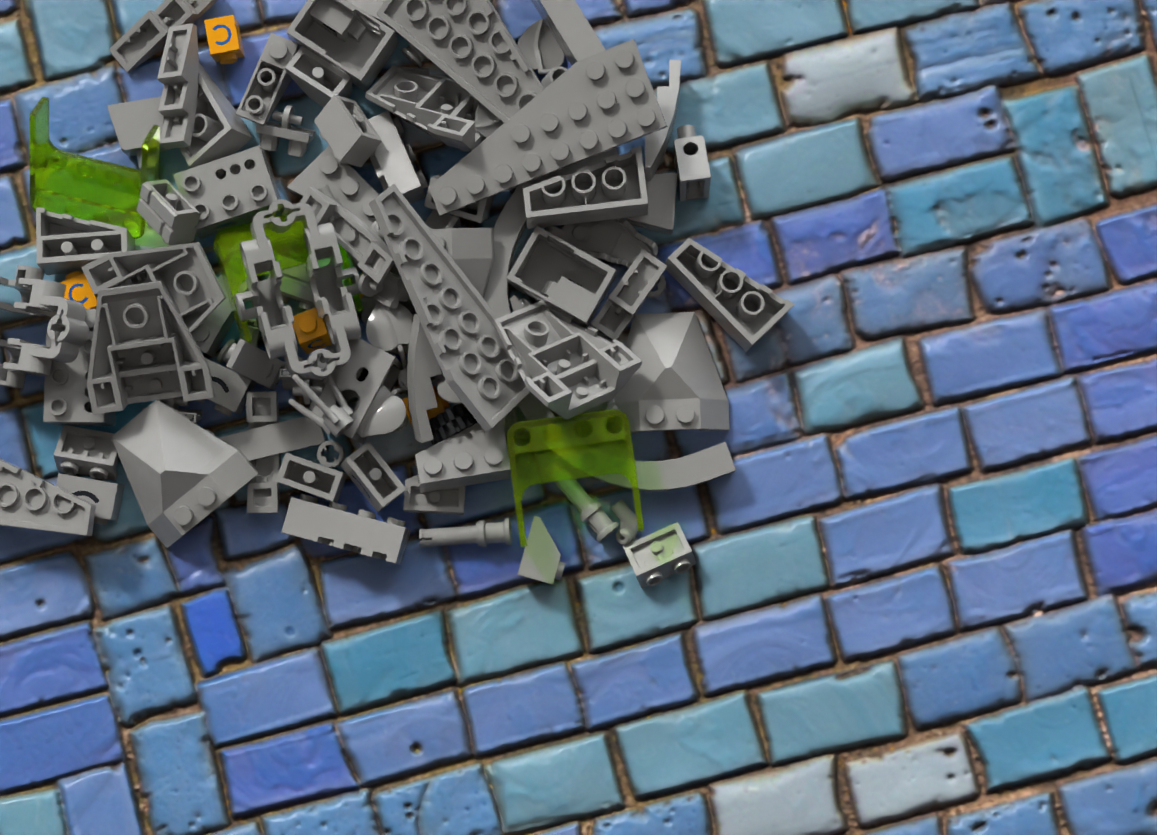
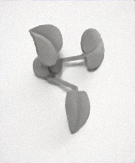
M540 19L529 26L520 37L517 45L532 70L538 69L539 75H546L541 81L545 89L567 70L561 67L564 61V53L544 19ZM479 103L475 114V130L486 139L504 122L483 104Z
M377 302L367 321L366 334L370 344L385 352L392 351L397 347L403 370L398 376L399 388L389 392L382 385L358 429V434L361 438L394 432L403 424L406 418L405 404L402 399L395 395L403 393L408 395L407 359L402 345L409 344L413 314L399 303L397 308H390ZM443 373L430 377L431 382L440 380L437 392L441 398L450 403H462L447 384ZM359 397L356 402L355 411L357 410L360 404Z

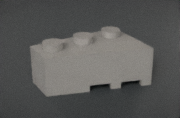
M386 111L368 119L382 140L371 154L370 160L384 191L392 184H395L410 204L426 198L423 189L427 188L428 185L422 171L415 172L411 162L415 161L416 158L410 144L404 146L399 135L404 134V130L398 117L392 119L389 111Z

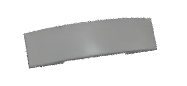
M309 187L300 203H306L312 207L317 225L331 222L338 244L359 261L357 266L375 282L382 284L395 263L386 243L349 210L319 190Z
M277 391L246 392V422H248L249 430L280 422ZM281 454L250 461L259 473L247 483V513L279 512L280 483L276 482V478L281 467Z
M308 417L270 424L219 438L225 443L238 448L249 461L321 445L325 442L322 427Z

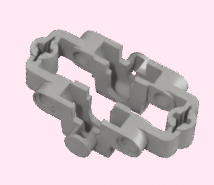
M278 199L270 205L268 210L258 212L254 216L250 226L253 240L240 242L241 256L247 275L248 291L235 294L236 306L241 321L256 318L269 359L284 356L290 375L297 374L300 378L309 376L313 380L322 381L328 378L334 369L343 367L350 359L351 350L348 341L361 338L360 324L352 295L361 293L358 289L360 277L356 267L341 269L343 260L331 222L317 225L314 211L309 204H292L288 200ZM277 211H280L282 215H287L284 222H281L280 217H275ZM302 221L304 226L303 236L308 253L306 271L318 317L325 318L330 339L335 344L337 353L332 354L329 350L317 349L304 361H299L297 357L298 346L293 329L294 317L291 306H284L280 285L283 275L279 261H275L268 236L266 237L264 229L270 228L276 233H283L291 228L293 222ZM331 257L328 265L319 268L317 260ZM271 270L268 279L258 281L257 273ZM350 278L352 285L343 287L342 279ZM251 300L253 308L245 309L244 302ZM317 358L320 359L321 363H330L323 369V372H321L319 367L312 366Z
M17 265L15 280L0 277L1 286L17 289L21 294V301L15 302L14 305L0 302V310L11 313L52 317L47 326L48 336L52 340L51 347L21 339L8 338V341L0 339V347L7 348L11 355L9 363H0V386L24 389L26 374L50 376L53 361L65 363L75 361L80 346L88 339L89 327L84 321L86 314L84 305L64 298L65 284L43 280L45 273L43 269Z

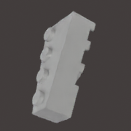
M641 146L630 149V152L605 158V161L595 165L583 166L576 169L575 172L562 177L559 175L523 188L527 229L535 228L536 225L541 228L648 215V197Z
M690 238L677 248L664 263L667 265L666 270L746 352L795 305L789 300H784L774 294L773 290L767 286L760 285L747 277L746 273L740 269H735L722 261L721 257Z
M300 494L299 499L291 497L282 533L383 559L395 564H402L411 529L404 527L405 521L388 517L386 523L375 520L376 514L359 509L356 515L346 512L347 506L330 501L327 507L317 504L318 498Z

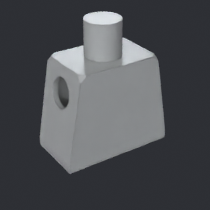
M161 97L107 105L121 150L127 156H137L140 170L157 168L155 152L169 150L159 144L165 119L158 112Z
M693 125L680 126L677 128L678 139L674 140L673 145L675 172L678 173L679 200L681 202L709 198L711 175L704 136H696Z
M678 173L655 174L651 181H646L648 215L626 217V221L632 226L672 235Z

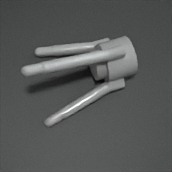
M297 374L292 376V379L322 410V418L324 420L294 399H289V404L322 427L328 435L332 433L335 437H338L354 423V420L351 418L354 412L347 405L331 375L326 379L340 408L336 404L328 408Z

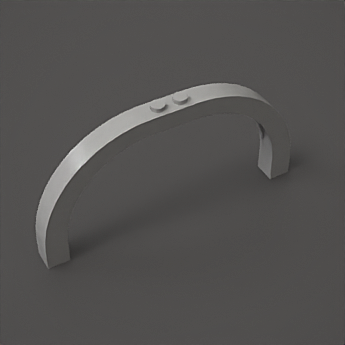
M616 147L519 185L506 202L493 228L494 262L484 300L498 318L511 313L507 276L510 273L518 242L527 227L523 188L559 175L562 177L586 165L588 167L595 165L613 155L619 156ZM529 392L518 403L531 428L559 458L587 476L609 485L641 491H670L702 484L736 471L726 442L676 459L664 461L627 460L601 452L576 438L532 392Z

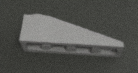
M240 246L218 278L226 298L191 334L200 351L211 357L215 356L238 315L235 294L248 291L247 275Z

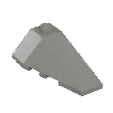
M200 62L196 117L190 147L179 148L187 164L192 168L235 154L253 138L241 117L236 115L237 111Z

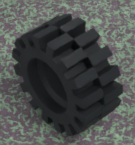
M463 403L457 404L429 420L434 439L431 442L435 445L478 422Z

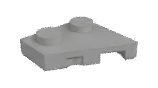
M417 475L405 480L406 490L404 491L403 512L464 515L466 486L420 493Z

